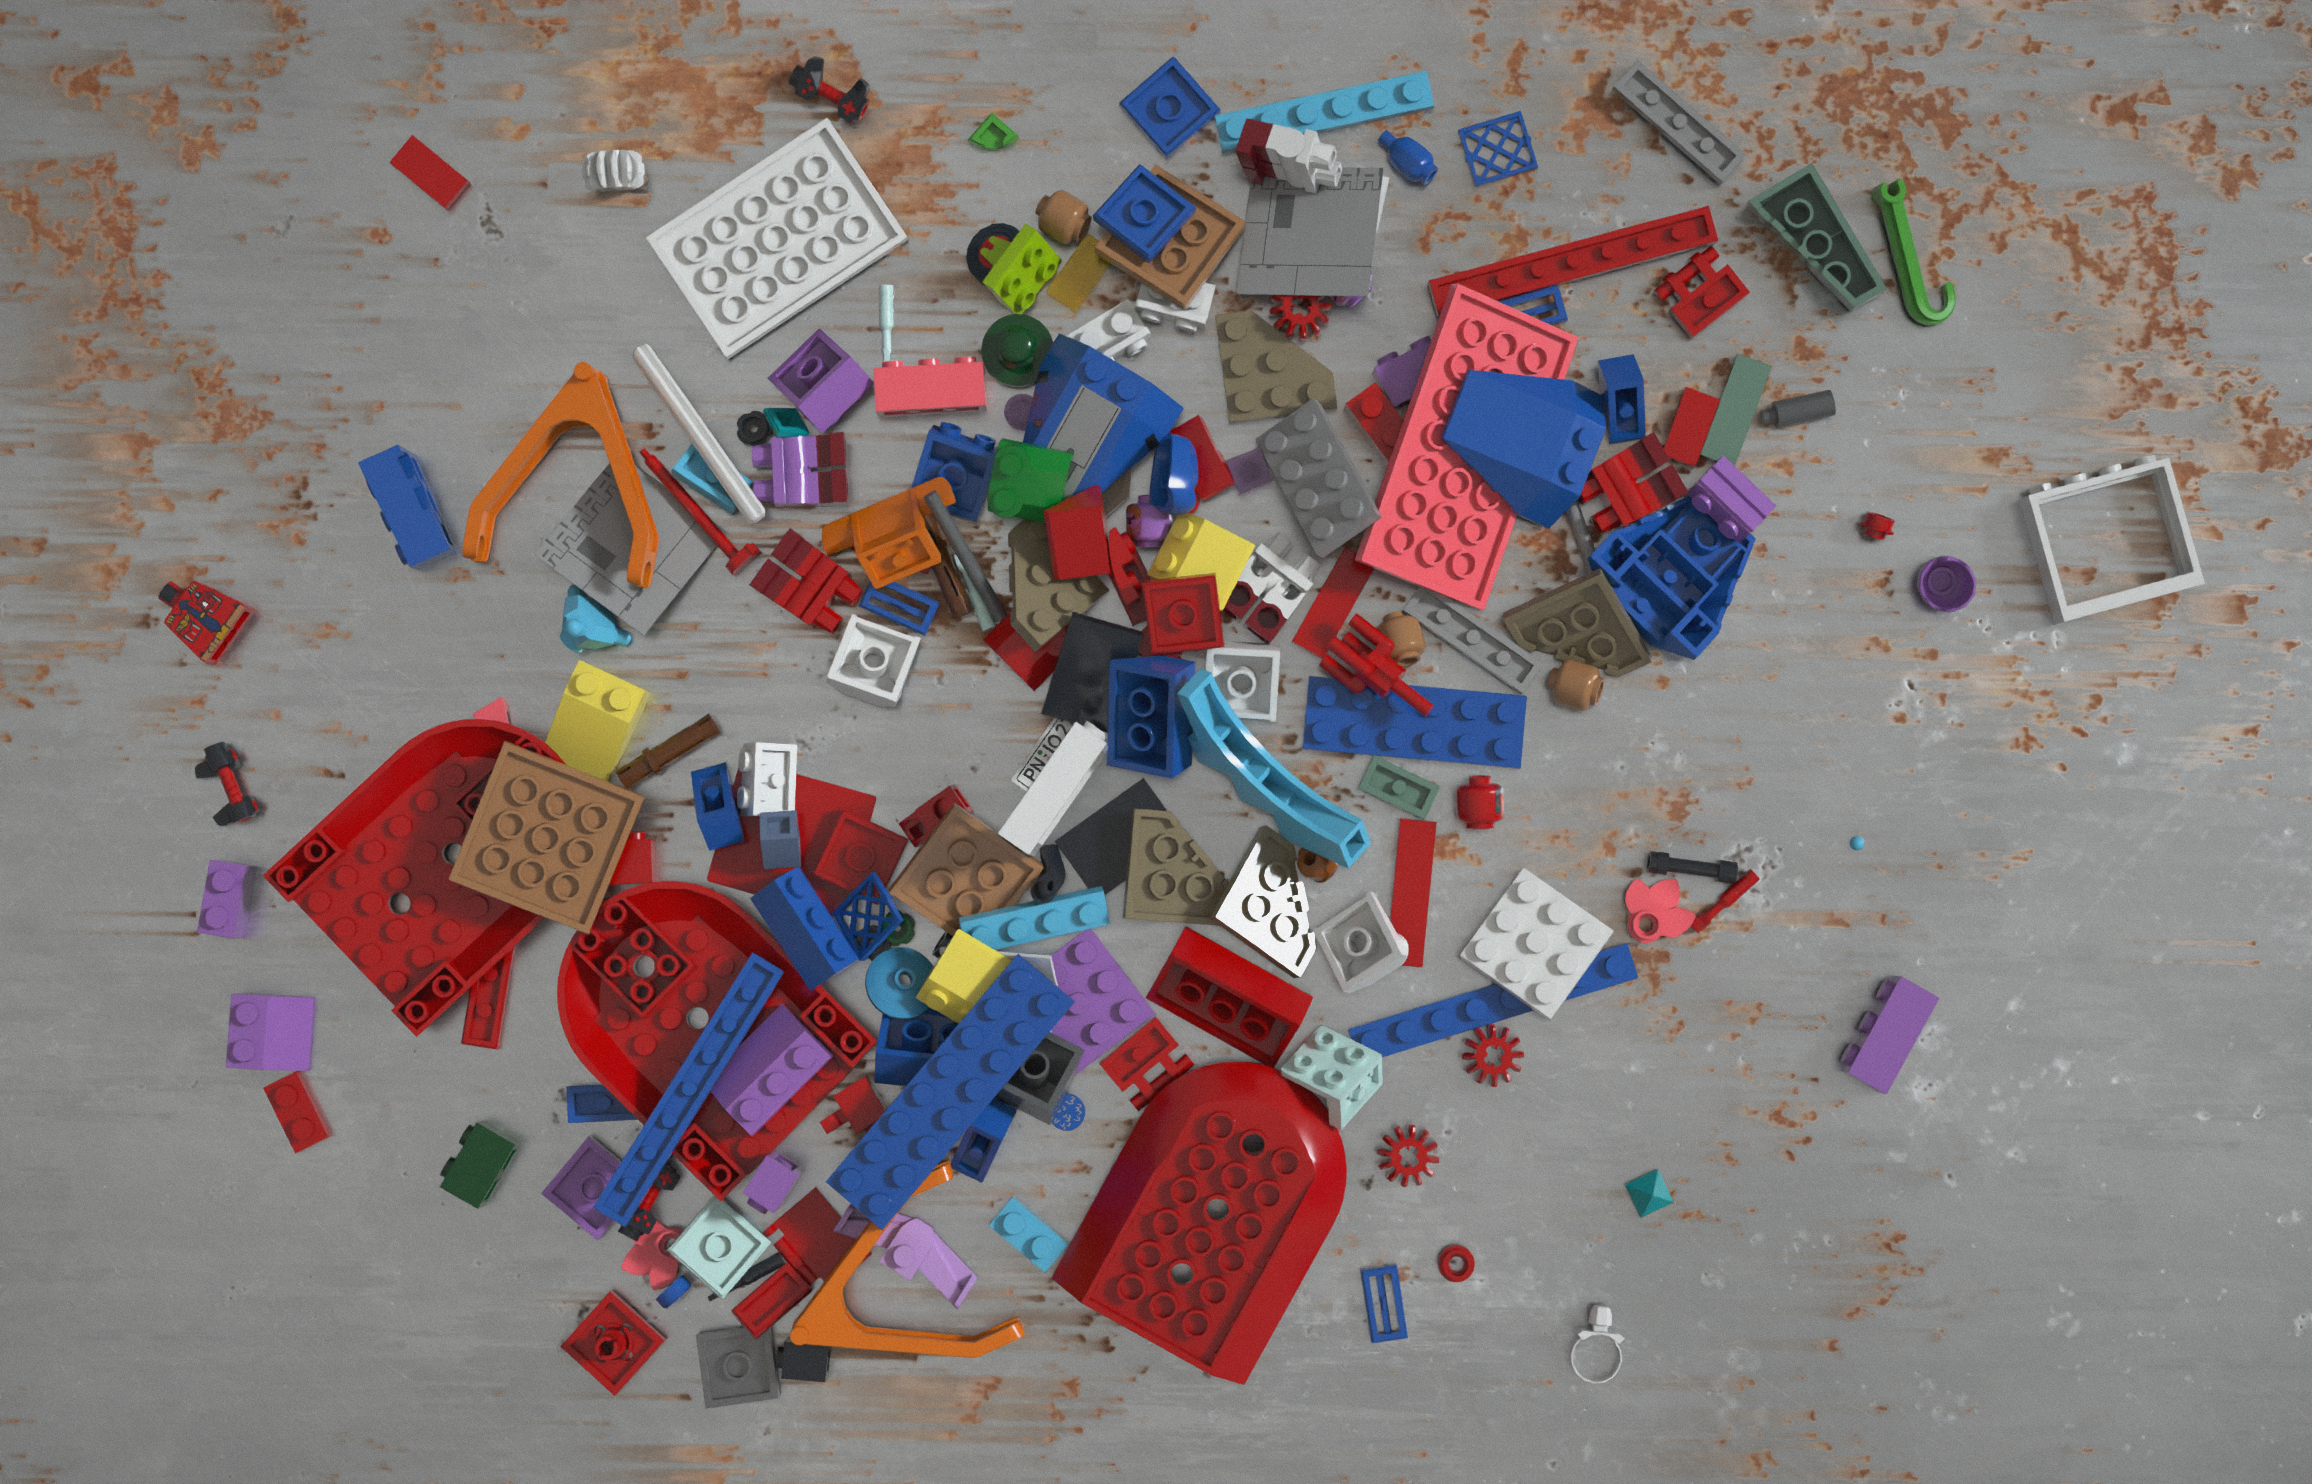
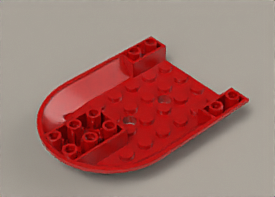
M464 719L435 726L415 736L399 748L262 875L287 902L295 901L395 1006L391 1011L416 1037L545 918L448 880L454 864L446 860L444 850L450 843H457L462 847L504 741L566 764L558 753L540 738L508 723L486 719ZM396 893L405 894L409 898L410 907L404 914H398L391 908L390 901Z
M662 881L638 885L602 903L589 934L579 930L575 932L561 962L557 984V1003L562 1028L578 1059L643 1125L647 1122L705 1027L701 1029L691 1027L688 1022L689 1013L695 1008H703L708 1013L709 1023L752 952L784 971V974L740 1045L783 1003L834 1055L753 1136L723 1108L711 1092L709 1093L672 1154L721 1202L842 1082L878 1041L821 985L810 991L781 945L734 901L710 888L687 882ZM649 956L655 963L654 972L648 977H641L636 969L637 963L641 958Z
M1247 1061L1218 1062L1204 1065L1179 1076L1166 1085L1143 1111L1051 1278L1080 1303L1202 1371L1218 1378L1245 1385L1330 1232L1344 1199L1347 1175L1346 1156L1338 1128L1329 1124V1111L1311 1090L1283 1077L1280 1070L1264 1064ZM1250 1134H1257L1262 1137L1265 1144L1261 1150L1251 1152L1244 1147V1138ZM1214 1199L1225 1201L1229 1208L1227 1215L1219 1219L1211 1217L1207 1211V1205L1210 1201ZM1181 1263L1188 1265L1193 1272L1192 1278L1186 1283L1175 1281L1171 1275V1270L1175 1265Z

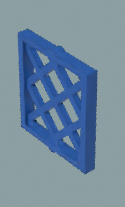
M1521 111L1458 129L1465 153V161L1468 162L1475 187L1538 169L1531 145V137L1528 135ZM1511 120L1506 130L1495 125ZM1515 121L1520 123L1523 133L1522 138L1510 133ZM1487 127L1482 137L1472 133V131ZM1491 129L1503 134L1498 145L1486 140ZM1467 136L1479 142L1473 153L1468 149L1465 140ZM1507 137L1519 143L1513 154L1501 148ZM1483 144L1495 150L1489 161L1478 156ZM1523 145L1528 149L1531 158L1529 162L1517 156ZM1498 153L1510 158L1505 169L1493 164ZM1474 160L1486 165L1481 177L1476 175L1473 165ZM1514 161L1525 166L1509 171ZM1490 168L1501 173L1486 178Z
M871 872L832 912L844 936L860 959L859 961H865L904 921L892 901L891 894L887 892L876 872ZM874 884L881 895L880 898L873 897ZM868 887L867 895H861V893ZM859 899L866 900L865 913L858 912ZM872 902L880 903L879 916L871 915ZM852 903V911H847L846 909ZM886 905L892 914V918L884 917ZM844 915L851 916L850 929L843 918ZM857 917L864 918L863 931L856 930ZM870 920L878 921L877 934L869 933ZM884 922L890 923V924L883 930ZM855 935L863 937L862 950L855 939ZM869 938L875 939V940L868 946V939H869Z

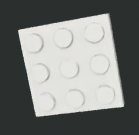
M1523 867L1464 948L1459 958L1550 1021L1612 936L1614 930Z

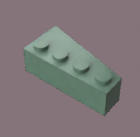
M1813 163L1747 202L1746 208L1851 312L1883 294L1887 289Z

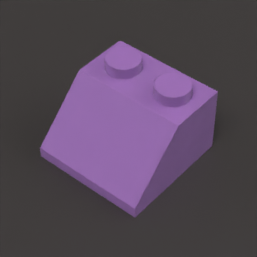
M820 328L768 377L770 382L821 433H824L830 426L834 425L840 416L851 405L860 400L874 384L853 358Z
M256 993L231 994L226 1068L309 1071L316 997Z

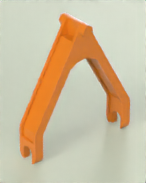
M579 362L574 368L573 375L472 501L468 513L462 554L464 558L471 559V561L486 562L490 553L498 513L562 433L575 427H591L601 436L634 532L627 569V582H631V584H635L637 587L649 588L654 573L659 534L608 386V378L590 364Z
M949 1160L940 1162L911 1197L952 1179L953 1169ZM893 1217L883 1230L871 1220L868 1222L800 1315L794 1320L790 1339L792 1343L799 1346L808 1344L976 1358L1021 1338L1025 1333L1018 1317L1004 1321L973 1336L869 1327L855 1320L845 1305L843 1297L844 1285L894 1219Z

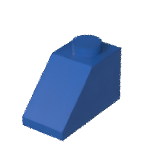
M1634 354L1598 360L1599 390L1602 396L1610 444L1646 437L1644 379Z
M726 762L692 771L691 778L696 818L709 851L745 841L742 818Z
M993 1098L966 1130L950 1164L952 1169L982 1183L1017 1109Z

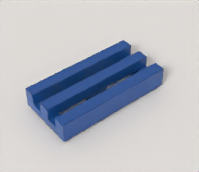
M1558 285L1500 301L1509 307H1515L1553 296L1554 302L1521 312L1530 316H1536L1557 310L1558 315L1541 319V321L1552 326L1567 322L1568 320Z
M869 581L859 607L926 637L940 602L895 582L885 585V587L929 606L926 613L874 590V586ZM871 597H874L923 619L922 625L920 626L869 603Z
M1397 1264L1360 1269L1371 1343L1408 1338ZM1385 1274H1390L1399 1329L1397 1332H1392L1383 1277ZM1371 1276H1376L1384 1334H1378L1369 1280Z

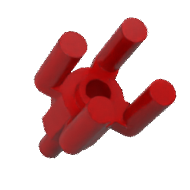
M1356 613L1348 625L1375 645V649H1371L1349 631L1342 640L1334 636L1326 648L1356 671L1355 675L1328 654L1321 660L1319 666L1355 694L1362 693L1366 686L1370 687L1382 698L1394 692L1426 717L1434 705L1401 680L1406 673V669L1389 657L1394 649V642Z

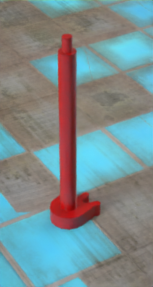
M645 448L639 452L645 459L644 463L728 557L729 561L725 567L732 575L740 573L762 554L754 543H747L738 551L654 454L650 455Z

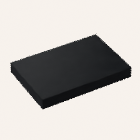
M1072 612L1041 714L1071 723L1077 722L1082 726L1088 721L1101 731L1108 733L1110 661L1113 659L1136 658L1143 638V632Z
M1144 778L1055 841L1088 889L1102 886L1104 895H1106L1126 881L1132 808L1167 811Z

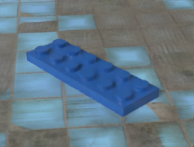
M1309 676L1302 749L1515 769L1521 768L1527 696L1409 685L1434 705L1430 713L1424 717L1394 692L1382 698L1374 690L1366 686L1362 693L1355 694L1335 678Z

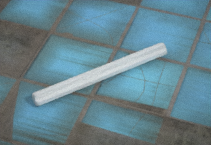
M643 344L633 351V360L746 521L750 524L760 521L766 513L764 507L650 345Z

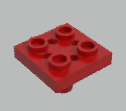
M611 1290L560 1347L615 1396L662 1345L666 1338ZM629 1324L631 1326V1332L629 1331V1328L627 1326H624L622 1331V1325ZM597 1325H602L605 1328V1331L601 1335L599 1334L601 1333L602 1328L599 1327L596 1330ZM630 1352H632V1358L627 1360V1358L630 1356Z

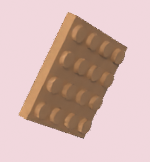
M504 741L448 880L589 934L645 796Z

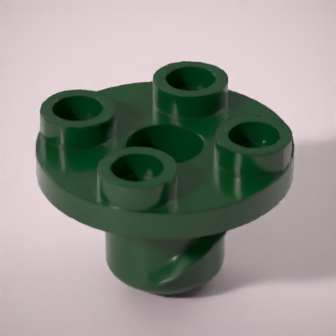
M1024 314L1007 315L994 322L985 333L981 347L982 359L987 371L997 382L1011 387L1029 386L1036 383L1040 364L1052 346L1053 340L1047 328L1039 320Z

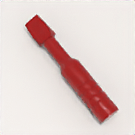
M1749 869L1735 884L1719 896V900L1705 914L1701 913L1694 920L1691 927L1697 933L1701 932L1711 924V920L1720 911L1730 907L1760 880L1759 877Z

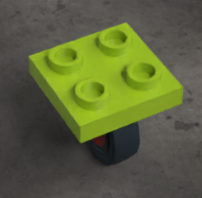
M1005 223L991 224L981 229L972 238L966 255L970 273L982 285H985L1006 309L1013 314H1023L1025 309L1034 303L1037 293L1045 282L1053 277L1059 263L1062 261L1038 231L1026 223L1020 231L1016 227Z

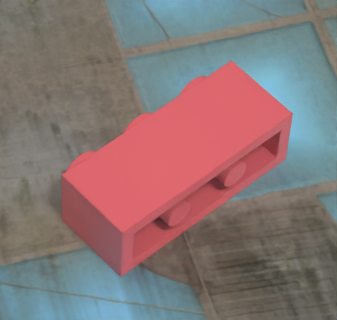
M958 357L954 359L952 364H940L939 359L918 360L917 366H904L903 361L882 362V368H873L875 407L879 417L987 410L985 367L983 362H976V357Z

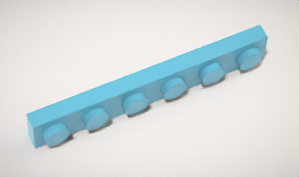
M1427 71L1219 114L1215 115V123L1223 154L1235 151L1246 118L1293 128L1301 131L1303 135L1306 129L1317 131L1318 134L1434 109V101Z

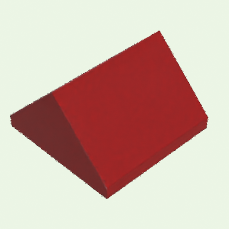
M1094 485L1043 511L1054 579L1063 580L1111 573L1109 539L1101 486Z

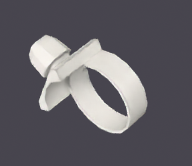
M1593 1305L1588 1323L1592 1324V1327L1578 1326L1573 1329L1578 1336L1571 1344L1569 1359L1574 1372L1584 1381L1596 1384L1612 1379L1619 1371L1622 1363V1354L1618 1344L1625 1338L1616 1330L1608 1329V1326H1612L1610 1308ZM1592 1335H1604L1614 1342L1618 1352L1616 1367L1609 1375L1602 1379L1592 1380L1583 1377L1577 1372L1573 1363V1353L1575 1346L1581 1339L1584 1340Z

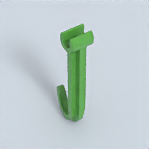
M1898 178L1888 185L1891 193L1889 195L1886 182H1882L1874 187L1872 198L1881 207L1905 307L1909 315L1916 322L1924 325H1936L1945 321L1953 313L1956 304L1954 286L1951 282L1943 285L1944 305L1941 310H1934L1930 307L1903 202L1906 186Z

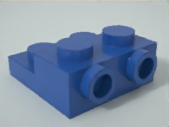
M941 422L940 427L933 425L928 431L911 488L937 477L945 478L950 483L956 503L946 507L947 511L977 522L990 485L993 462L998 448L995 446L996 440L982 434H976L974 439L960 434L962 429L952 423Z

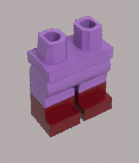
M844 432L817 436L771 438V443L752 447L753 467H772L773 480L753 481L754 494L760 502L774 503L776 508L849 506L846 437ZM820 470H831V471H822V472H811V471H820Z

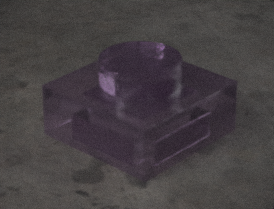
M1260 447L1226 460L1239 496L1273 483V478Z

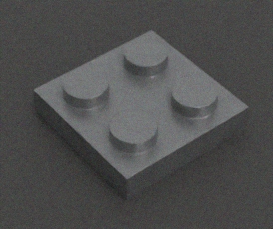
M744 1327L704 1332L696 1335L706 1409L778 1399L780 1397L771 1328L757 1340Z

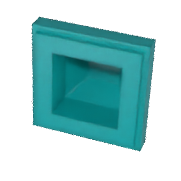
M764 408L763 413L776 438L809 436L810 433L796 408Z
M1658 1169L1624 1184L1640 1218L1674 1203Z

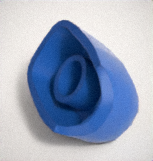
M1169 433L1159 442L1154 455L1150 482V505L1173 516L1184 515L1194 509L1196 505L1194 489L1199 478L1198 460L1195 447L1190 442V439Z

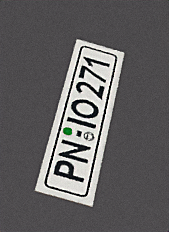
M1054 718L1011 781L1025 791H1028L1074 723Z

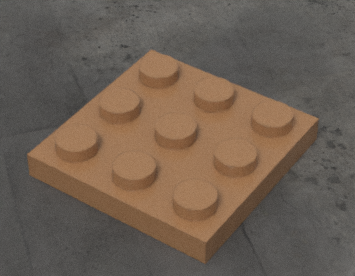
M1155 164L1150 172L1196 207L1195 214L1150 263L1143 260L1108 231L1105 232L1095 246L1094 253L1183 310H1186L1245 228L1246 221Z
M954 802L890 886L889 893L954 936L958 928L961 929L959 917L1016 905L1044 867L1040 861L1016 847L994 829Z

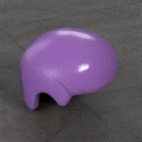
M1941 555L1927 561L1918 573L1917 589L1923 601L1930 607L1950 613L1962 609L1969 604L1975 596L1977 581L1971 568L1965 562L1951 556Z

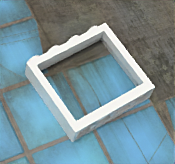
M2155 455L2145 456L2133 460L2135 467L2122 470L2120 464L2099 469L2100 476L2090 479L2086 478L2085 473L2063 479L2065 485L2053 489L2050 483H2045L2029 488L2030 495L2019 499L2055 625L2205 584L2169 457L2156 461ZM2151 475L2179 576L2067 606L2039 505Z
M1088 721L1083 726L1075 722L998 834L1028 855L1035 857L1040 847H1042L1106 755L1108 745L1105 742V733Z

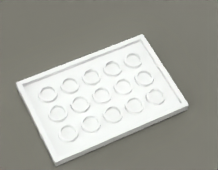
M828 118L813 126L646 237L727 359H730L909 240Z

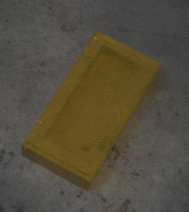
M1089 233L1086 234L1046 291L1047 295L1075 314H1077L1111 265V263L1094 253L1095 246L1099 240Z

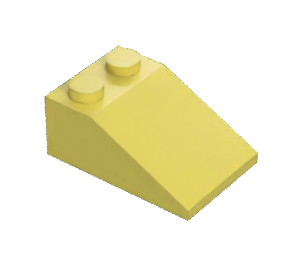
M579 660L563 692L545 743L558 753L568 766L610 782L652 693Z

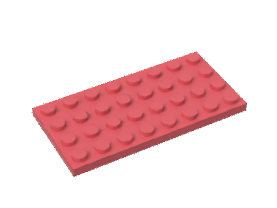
M1458 283L1451 284L1375 501V505L1382 518L1365 529L1355 561L1448 597L1476 610L1484 611L1517 515L1509 508L1510 504L1498 492H1493L1486 484L1487 481L1475 469H1471L1440 438L1467 370L1565 379L1579 337Z

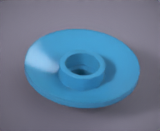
M891 948L880 953L869 965L865 977V988L869 1000L878 1011L894 1019H911L921 1015L929 1007L916 999V996L931 971L932 964L921 953L909 948ZM901 974L907 975L910 979V984L902 985L898 980V976Z

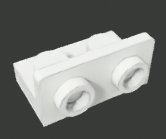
M1141 283L1138 298L1135 302V311L1141 313V319L1149 322L1161 323L1162 319L1176 322L1175 327L1184 331L1196 332L1197 328L1205 330L1216 285L1205 283L1187 309L1183 310Z
M1127 299L1066 336L1091 346L1115 361L1116 358L1125 353L1133 356L1148 346L1146 341L1151 338V333L1144 326L1131 302Z
M758 742L744 743L743 750L740 751L738 758V767L742 772V786L739 787L737 792V805L741 808V816H760V813L795 810L797 745Z

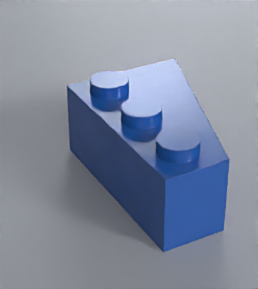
M396 445L358 462L366 478L367 486L382 510L380 512L381 518L387 530L393 532L398 542L395 545V549L403 565L409 564L411 568L420 570L457 553L416 457L412 452L400 445Z

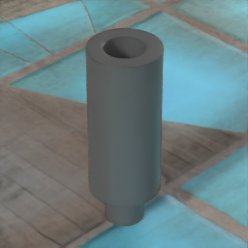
M1831 390L1772 402V408L1760 410L1762 424L1775 422L1777 428L1836 414L1835 401Z

